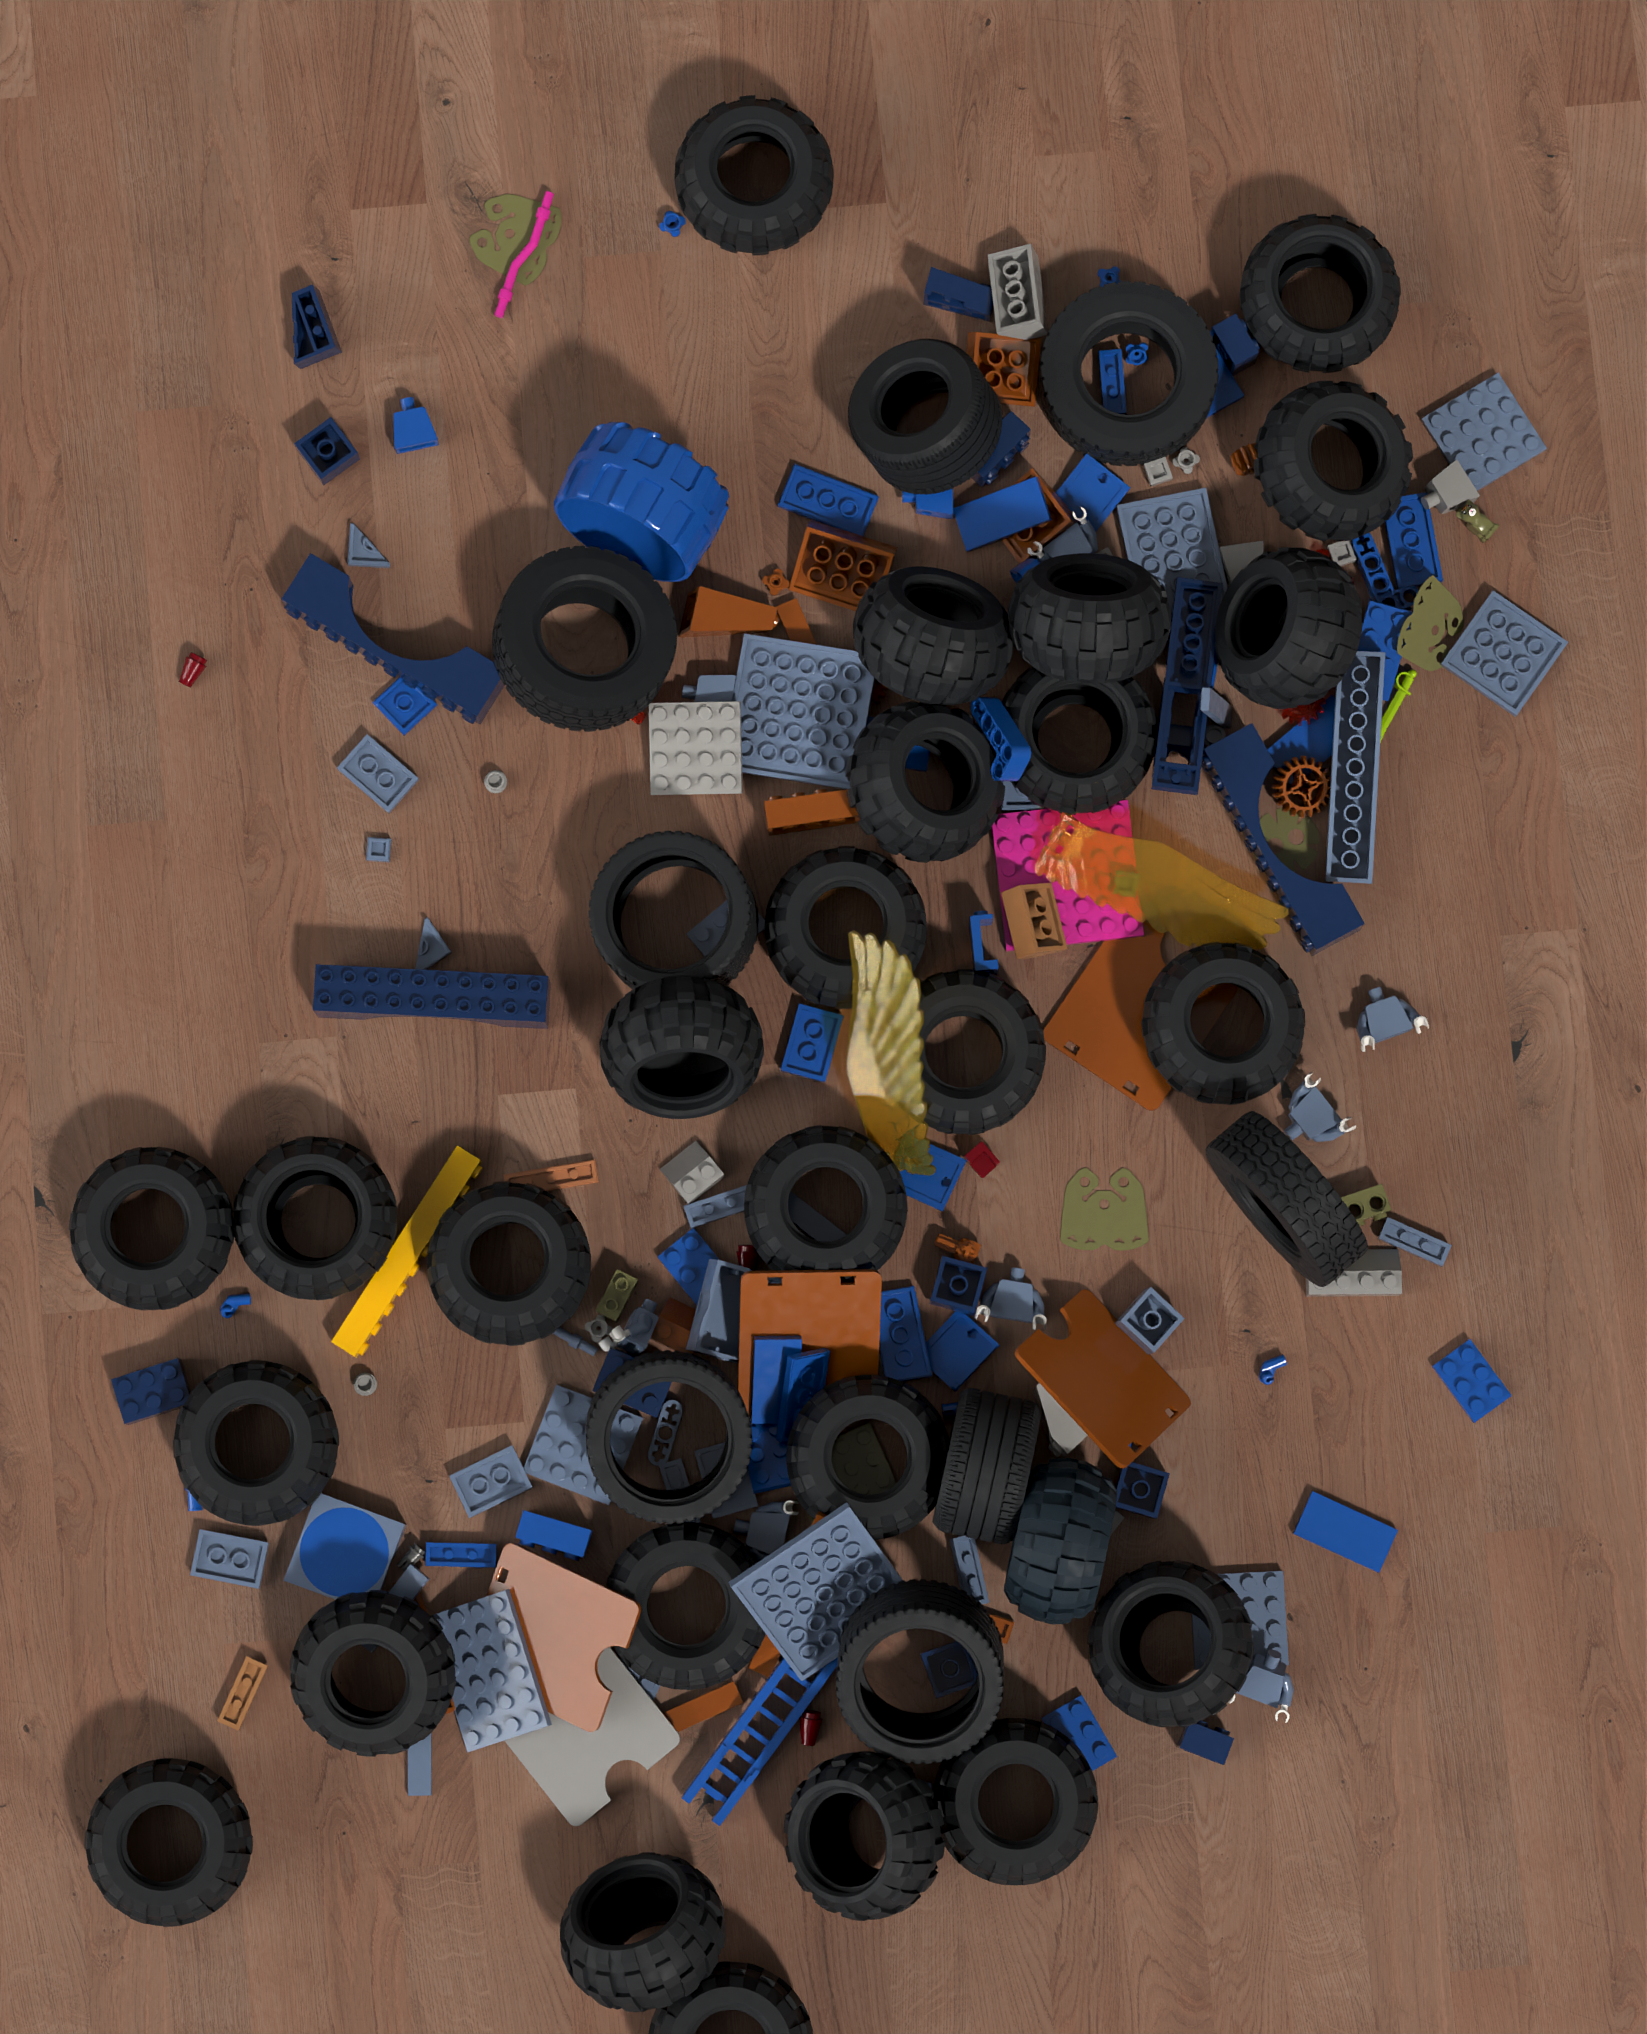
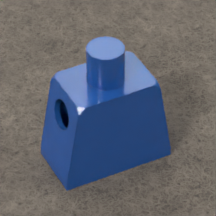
M413 397L401 399L402 411L393 413L396 453L401 454L438 446V438L425 407L416 408Z
M950 488V490L927 495L902 491V503H916V514L953 519V489Z

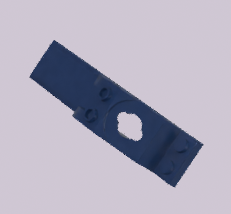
M1177 577L1166 672L1157 724V745L1152 770L1151 789L1198 795L1207 715L1200 710L1201 689L1211 688L1215 654V625L1221 604L1223 583ZM1174 692L1197 695L1193 726L1171 724V707ZM1171 752H1176L1187 760L1188 765L1166 762V758Z

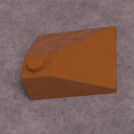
M968 332L966 353L973 359L991 385L1000 404L1035 407L1041 338L1023 340L992 333Z
M1034 468L1030 469L1013 485L1033 477H1038L1052 520L1002 539L1019 564L1028 558L1034 557L1027 552V548H1031L1034 553L1038 551V547L1033 542L1041 543L1044 548L1074 523L1080 524L1078 520L1073 518L1068 506Z

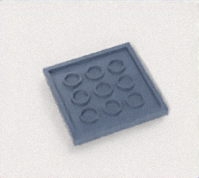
M1499 372L1421 418L1422 424L1448 465L1458 460L1477 491L1547 449Z
M1492 591L1447 654L1441 666L1516 717L1568 644V641L1495 591Z
M556 1385L524 1465V1470L526 1474L610 1506L611 1500L596 1482L587 1456L586 1420L593 1398ZM619 1409L611 1428L610 1446L617 1463L623 1470L643 1418Z
M1283 1571L1217 1574L1234 1589L1245 1609H1247L1252 1624L1253 1656L1255 1654L1266 1656L1268 1651L1273 1649L1281 1654L1279 1662L1289 1665ZM1191 1614L1194 1669L1199 1670L1208 1656L1211 1634L1205 1623L1197 1616Z

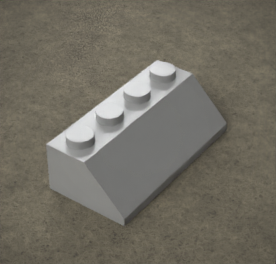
M1027 244L988 254L997 334L1023 340L1047 335L1048 330L1039 257L1032 245Z
M1368 1249L1361 1258L1325 1287H1319L1306 1279V1297L1400 1296L1402 1294V1270L1399 1249Z

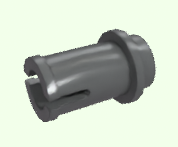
M416 1543L413 1546H409L410 1550L397 1563V1566L402 1568L404 1572L410 1564L415 1566L420 1558H424L426 1551Z

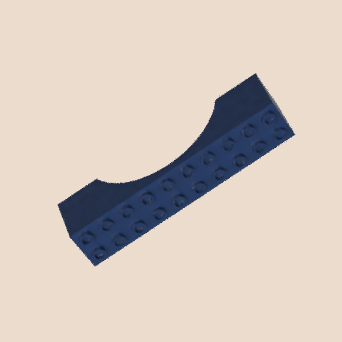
M309 554L281 599L288 615L296 620L299 617L307 622L306 625L315 631L321 629L326 633L325 636L335 643L338 640L346 645L345 648L355 655L358 652L365 657L364 660L373 666H376L378 663L388 675L394 678L397 675L401 676L404 680L403 683L415 690L418 686L423 691L424 696L432 701H435V699L440 700L443 703L442 706L450 712L454 713L455 710L460 712L462 718L471 724H474V722L482 723L505 686L499 677V672H497L493 661L468 646L455 654L441 659L422 661L402 658L383 650L368 638L356 621L352 598L354 586L350 576L315 555Z
M1253 723L1204 748L1201 767L1205 773H1210L1213 779L1211 784L1215 792L1221 793L1224 798L1222 804L1227 813L1231 812L1235 818L1233 821L1235 828L1239 833L1243 832L1246 838L1244 843L1250 853L1254 852L1258 859L1255 861L1261 873L1265 872L1269 880L1266 882L1272 893H1277L1280 899L1278 904L1283 913L1287 912L1290 916L1289 924L1295 933L1298 932L1300 934L1302 948L1306 953L1310 952L1311 956H1314L1360 931L1365 923L1342 883H1320L1296 874L1276 857L1267 844L1259 820V796L1263 782L1275 762Z
M316 964L313 1011L318 1018L366 1020L379 1017H432L476 1021L501 1027L548 1029L551 982L548 976Z

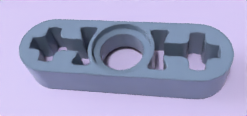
M669 1400L664 1403L648 1452V1459L655 1466L667 1463L683 1414L682 1405L676 1400ZM672 1404H675L676 1409L679 1410L678 1415L674 1414L672 1418L673 1422L676 1421L675 1426L667 1422L662 1423L663 1418L668 1420L669 1412L666 1411V1408L671 1407ZM664 1426L670 1427L672 1430V1436L668 1440H663L659 1437V1430ZM656 1440L663 1444H669L668 1449L663 1447L662 1454L665 1455V1458L660 1459L659 1462H656L655 1457L652 1456V1453L657 1452L659 1449V1445H655Z

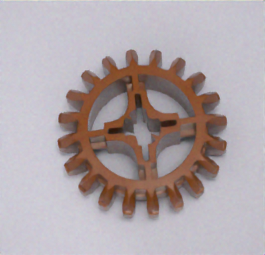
M1301 756L1300 760L1297 757H1292V765L1289 761H1284L1283 763L1286 768H1277L1278 772L1281 773L1280 776L1273 775V779L1278 780V783L1271 784V788H1275L1278 791L1274 792L1272 796L1275 798L1280 797L1276 801V805H1283V812L1290 810V816L1294 817L1298 813V817L1304 818L1306 812L1307 816L1312 817L1313 810L1317 813L1321 812L1319 805L1324 807L1328 805L1324 798H1330V794L1327 793V789L1330 790V785H1327V782L1331 781V776H1325L1329 771L1328 768L1321 769L1323 763L1321 761L1315 763V758L1310 757L1308 761L1306 756ZM1301 768L1310 769L1317 779L1308 780L1305 774L1302 773ZM1293 772H1295V773L1293 774V779H1294V780H1293L1292 784L1289 785V786H1286V783H1287V780H1288L1289 776H1290ZM1302 783L1308 784L1303 787V791L1295 790L1302 786ZM1318 787L1315 798L1310 802L1312 790ZM1297 794L1299 799L1303 801V805H1295L1287 795Z

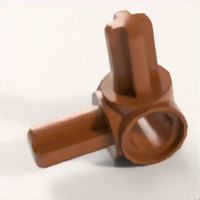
M941 1233L937 1235L934 1243L936 1247L953 1253L954 1259L971 1264L975 1263L982 1246L967 1238H961L958 1241Z

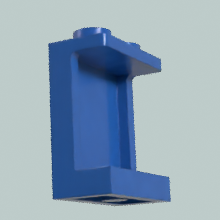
M988 911L974 912V915L969 918L973 970L984 974L991 973L997 975L999 969L998 959L984 961L980 926L992 925L993 914H988Z

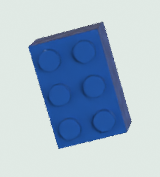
M523 1510L515 1538L520 1539L519 1544L534 1548L535 1544L543 1546L542 1551L555 1555L557 1551L565 1552V1558L579 1561L580 1557H586L593 1531Z

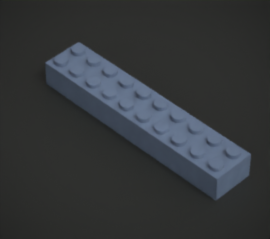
M1357 651L1352 664L1336 686L1325 881L1372 884L1385 652Z

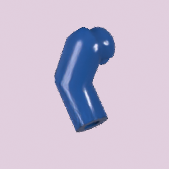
M251 1294L229 1295L220 1307L221 1315L224 1318H231L240 1305H251Z
M1283 1354L1263 1362L1259 1372V1380L1263 1384H1272L1276 1369L1287 1365Z

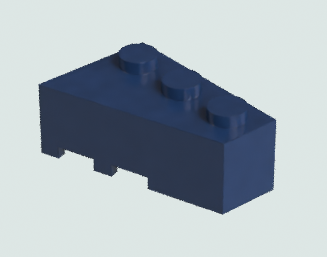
M931 267L924 291L923 305L989 322L993 308L992 289L988 284H978Z
M312 284L293 292L294 365L303 369L342 353L320 290Z

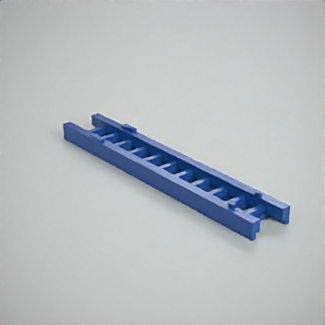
M783 1657L681 1798L690 1804L701 1787H703L707 1794L715 1800L723 1802V1805L712 1818V1821L720 1826L837 1667L838 1657L819 1669L821 1671L812 1682L807 1679L801 1681ZM785 1673L807 1688L798 1702L776 1687ZM771 1692L793 1707L784 1721L762 1706ZM757 1711L780 1726L770 1740L748 1725ZM743 1730L766 1745L756 1759L734 1744ZM729 1749L751 1764L742 1778L720 1763ZM715 1768L737 1783L728 1797L706 1782Z

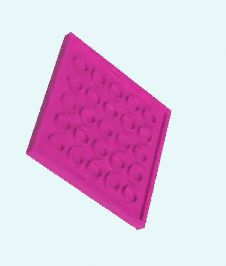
M1128 800L1119 801L1108 809L1096 813L1068 815L1051 809L998 814L992 830L1006 952L1015 950L1001 892L1027 884L1052 883L1067 945L1144 937L1139 889L1137 888L1136 898L1113 894L1117 870L1137 874Z

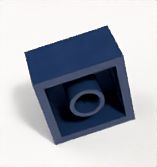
M1237 314L1214 325L1211 329L1213 343H1215L1216 349L1233 376L1254 365L1259 354L1258 350L1260 349L1256 339L1250 338L1248 335L1245 321L1243 318L1239 319Z
M331 417L294 443L298 453L323 486L360 460L356 449Z
M942 1256L929 1304L974 1316L987 1268Z
M1133 1462L1126 1468H1121L1116 1485L1117 1500L1115 1508L1157 1519L1170 1473Z
M958 1641L920 1654L936 1699L973 1686L978 1673L971 1655Z
M1202 1720L1197 1724L1184 1727L1177 1748L1218 1764H1225L1234 1738L1229 1736V1731L1219 1727H1215L1214 1730L1207 1728L1208 1723Z

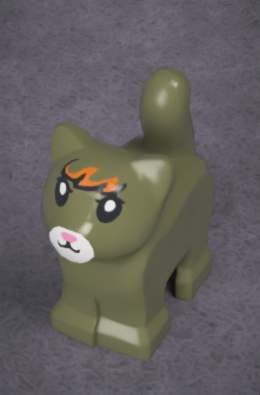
M1467 500L1463 508L1457 509V518L1467 522V529L1476 535L1482 543L1487 541L1500 526L1480 513L1478 506L1470 500Z

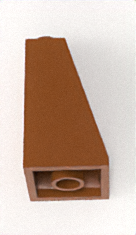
M699 586L688 593L678 637L767 633L773 630L778 623L777 607Z

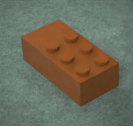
M827 789L815 790L814 794L811 795L798 792L791 794L790 798L782 799V796H772L768 798V801H764L768 836L855 824L859 821V815L856 808H850L846 793L848 789L828 792Z

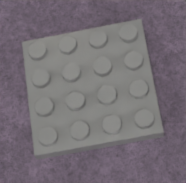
M741 701L649 703L651 795L743 793Z

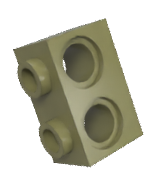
M1383 1184L1341 1197L1347 1207L1355 1205L1359 1208V1216L1355 1217L1359 1226L1365 1225L1364 1220L1373 1218L1374 1221L1386 1218V1213L1391 1211ZM1371 1198H1378L1381 1201L1380 1209L1375 1210L1371 1208L1369 1203Z
M617 1269L596 1308V1312L617 1323L639 1282L638 1279Z

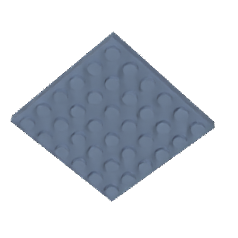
M744 634L732 701H741L742 773L840 789L850 788V781L845 777L849 756L853 755V745L862 729L867 726L875 678L861 663L857 651Z
M846 1502L728 1583L799 1679L803 1681L838 1657L842 1632L846 1623L849 1622V1617L855 1612L858 1605L861 1606L862 1601L869 1598L872 1593H877L879 1589L886 1588L893 1583L898 1584L904 1580Z

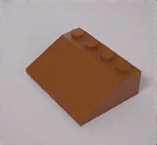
M811 520L804 534L789 590L856 611L859 601L873 582L877 583L882 576L888 575L891 572L898 547Z

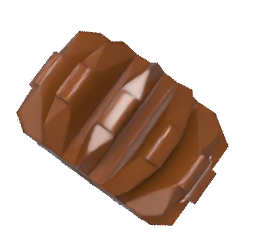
M1255 443L1242 446V448L1232 453L1231 463L1237 475L1246 476L1254 473L1253 463L1258 458Z

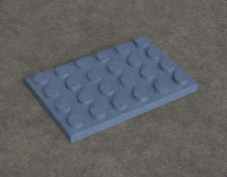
M1206 488L1116 506L1127 560L1145 568L1164 587L1171 612V623L1177 577L1223 583L1222 601L1228 588Z
M510 1589L433 1615L443 1627L442 1631L454 1651L456 1685L452 1699L467 1753L552 1725Z

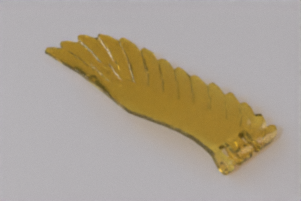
M1064 812L1061 813L1059 824L1054 826L1049 835L1050 841L1047 845H1044L1035 864V872L1038 876H1042L1045 873L1046 878L1051 883L1057 880L1061 887L1067 891L1072 888L1080 898H1085L1088 895L1095 904L1102 908L1108 904L1119 914L1127 912L1138 922L1143 923L1146 919L1159 933L1170 931L1179 943L1188 947L1192 943L1201 946L1206 943L1219 942L1240 943L1251 946L1252 949H1263L1267 946V941L1263 934H1276L1281 930L1280 925L1275 919L1284 918L1289 912V908L1228 882L1162 842L1100 831L1081 823L1071 814ZM1068 825L1075 828L1072 834L1066 830ZM1058 844L1064 847L1061 854L1055 850Z
M852 931L848 933L853 973L852 1013L847 1048V1075L867 1138L872 1139L884 1149L899 1171L907 1170L909 1174L930 1176L936 1172V1168L931 1165L933 1156L929 1154L930 1140L926 1138L929 1127L924 1122L927 1113V1103L922 1101L925 1085L920 1080L924 1067L922 1061L919 1060L924 1048L923 1039L919 1036L924 1023L923 1011L919 1009L921 999L920 980L913 977L911 962L906 954L899 956L894 943L885 940L882 946H880L876 936L871 932L865 935L863 939L859 933Z

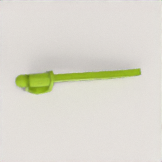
M1414 669L1409 670L1408 673L1400 672L1396 674L1393 686L1398 691L1382 717L1380 743L1406 695H1411L1408 690L1414 681L1413 678L1417 675ZM1401 675H1405L1406 677L1404 678L1402 684L1399 685V677Z

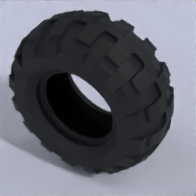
M958 969L957 971L940 972L929 976L916 986H912L901 997L885 1024L881 1042V1062L883 1074L890 1092L897 1103L908 1112L909 1116L939 1132L951 1135H973L1001 1127L1027 1106L1042 1079L1046 1062V1045L1040 1019L1029 1004V1000L1019 990L1014 989L1004 979L991 973L984 974L971 969ZM967 1016L984 1022L994 1031L1001 1045L1002 1060L997 1071L986 1082L975 1087L958 1088L944 1083L932 1072L926 1060L925 1043L929 1034L938 1024L952 1017Z
M676 1522L651 1529L639 1536L616 1560L606 1583V1587L636 1600L641 1606V1613L629 1647L614 1646L618 1655L642 1678L671 1689L694 1690L708 1688L722 1683L737 1674L759 1650L766 1633L728 1582L758 1563L756 1557L744 1543L732 1534L716 1526L704 1523L684 1522L677 1524ZM683 1566L698 1567L713 1575L721 1585L726 1600V1612L721 1626L710 1638L694 1645H679L664 1639L653 1627L648 1613V1599L654 1584L666 1572Z

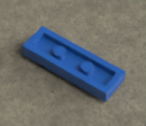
M1122 349L1099 351L1103 407L1109 411L1127 415Z
M426 1542L425 1566L496 1568L497 1544Z

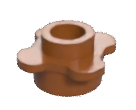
M775 569L771 575L763 577V584L767 585L770 594L773 596L778 595L779 592L787 589L790 585L789 580L785 579L782 575L781 569Z

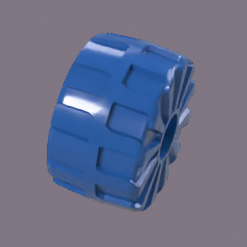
M609 422L596 426L574 456L554 500V510L562 525L587 548L589 546L600 547V550L605 548L615 551L617 555L620 553L628 557L629 561H635L641 565L643 570L646 569L653 576V580L680 582L691 575L716 537L729 507L727 503L729 492L727 487L720 485L716 480L717 473L710 466H702L693 459V452L677 443L669 444L661 440V434L647 428L638 427L633 429L630 424L625 422Z

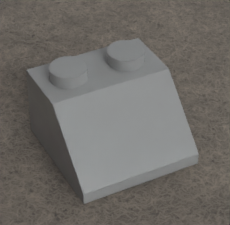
M697 1141L693 1142L660 1169L687 1205L693 1203L725 1177L724 1173Z

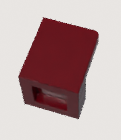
M982 1141L964 1156V1159L967 1160V1163L980 1178H984L1000 1164V1161Z

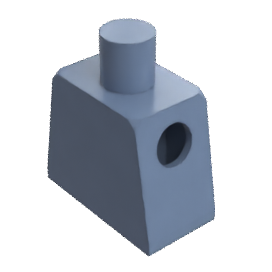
M700 675L697 686L684 684L682 698L695 700L694 702H730L733 699L736 675Z

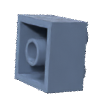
M1148 1287L1139 1294L1115 1321V1324L1149 1355L1155 1353L1185 1318L1152 1287Z

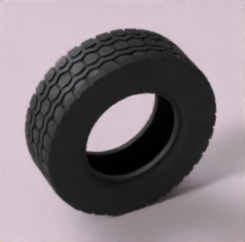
M1120 281L1119 284L1115 282L1104 284V287L1098 286L1089 290V293L1085 292L1077 297L1075 301L1073 300L1064 308V311H1061L1055 322L1051 325L1042 347L1039 363L1038 387L1040 399L1046 416L1050 419L1049 422L1055 431H1058L1059 436L1066 443L1068 442L1072 448L1078 452L1081 451L1082 455L1088 454L1092 458H1096L1098 462L1105 464L1108 462L1110 465L1122 466V464L1125 466L1144 465L1145 463L1167 457V455L1170 456L1180 450V447H1184L1205 422L1217 389L1219 375L1217 351L1212 335L1201 316H1197V311L1191 305L1188 306L1184 299L1174 296L1175 293L1165 288L1162 290L1157 285H1146L1145 282L1135 281L1131 283V281ZM1117 334H1136L1153 341L1165 352L1171 362L1174 373V387L1171 393L1159 406L1141 414H1118L1102 407L1089 394L1082 378V362L1094 345L1107 337Z
M574 546L572 549L566 547L558 549L557 552L554 550L544 554L543 557H538L521 570L511 582L494 622L492 633L493 658L503 685H506V689L512 698L515 697V701L522 708H526L527 712L534 717H540V720L547 724H554L558 728H569L571 731L579 732L581 730L592 732L597 729L601 731L610 729L612 726L616 727L624 724L626 721L637 716L638 713H641L653 701L660 691L674 661L677 647L676 620H674L675 615L672 606H669L670 601L666 593L662 592L663 588L657 580L654 581L653 576L646 569L643 570L641 565L635 561H629L628 557L620 553L617 555L615 551L605 548L600 550V547L592 546L585 548V546ZM580 603L597 607L614 618L623 630L628 646L627 660L618 668L603 674L587 675L569 670L558 663L547 650L541 635L542 618L553 609L566 604Z
M1254 1111L1245 1113L1206 1147V1156L1211 1167L1245 1216L1269 1244L1295 1270L1319 1287L1327 1286L1368 1250V1243L1361 1227L1332 1185L1298 1146L1261 1114Z

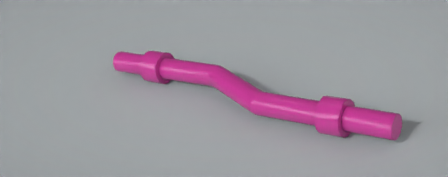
M545 192L541 207H538L535 215L537 220L530 241L510 265L503 289H500L498 295L499 302L494 314L498 318H503L507 304L511 302L513 296L511 291L520 266L538 246L545 221H548L551 213L549 209L554 197L552 192Z

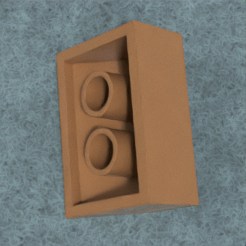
M1052 883L1019 885L1001 892L1017 959L1035 958L1067 950Z

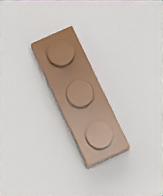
M246 1656L217 1720L218 1722L240 1731L268 1669V1665Z

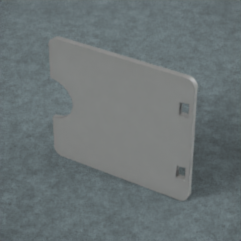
M611 1647L601 1653L597 1664L601 1681L607 1688L613 1691L603 1721L597 1731H585L548 1712L552 1725L504 1740L566 1820L573 1826L582 1825L612 1800L607 1792L606 1777L608 1771L615 1763L622 1760H632L649 1770L677 1747L681 1740L678 1731Z

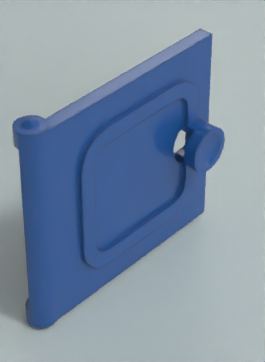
M1086 454L1056 494L1068 506L1071 512L1074 511L1077 518L1083 516V511L1080 507L1084 508L1087 513L1085 518L1090 521L1096 532L1130 490V487L1094 458Z
M909 1133L895 1164L902 1176L907 1196L943 1212L967 1160L916 1138L914 1134Z
M957 1311L926 1342L931 1370L955 1392L1000 1346L966 1314Z

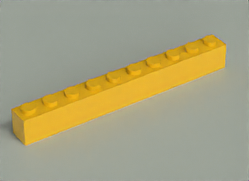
M456 1146L390 1249L385 1263L374 1274L331 1341L333 1344L355 1358L359 1354L361 1356L364 1355L370 1345L367 1341L371 1335L376 1336L382 1327L380 1321L383 1316L388 1317L395 1306L392 1302L397 1295L401 1297L406 1290L407 1285L405 1282L408 1277H414L420 1267L417 1263L422 1256L427 1257L430 1238L439 1224V1219L459 1198L468 1193L470 1189L468 1186L472 1178L476 1179L481 1173L483 1167L480 1166L482 1164L480 1159L461 1147Z

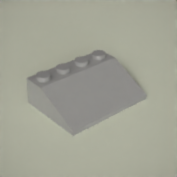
M1039 1383L1034 1388L1033 1395L1036 1404L1042 1410L1041 1422L1046 1439L1050 1444L1048 1449L1056 1457L1061 1455L1064 1458L1088 1435Z

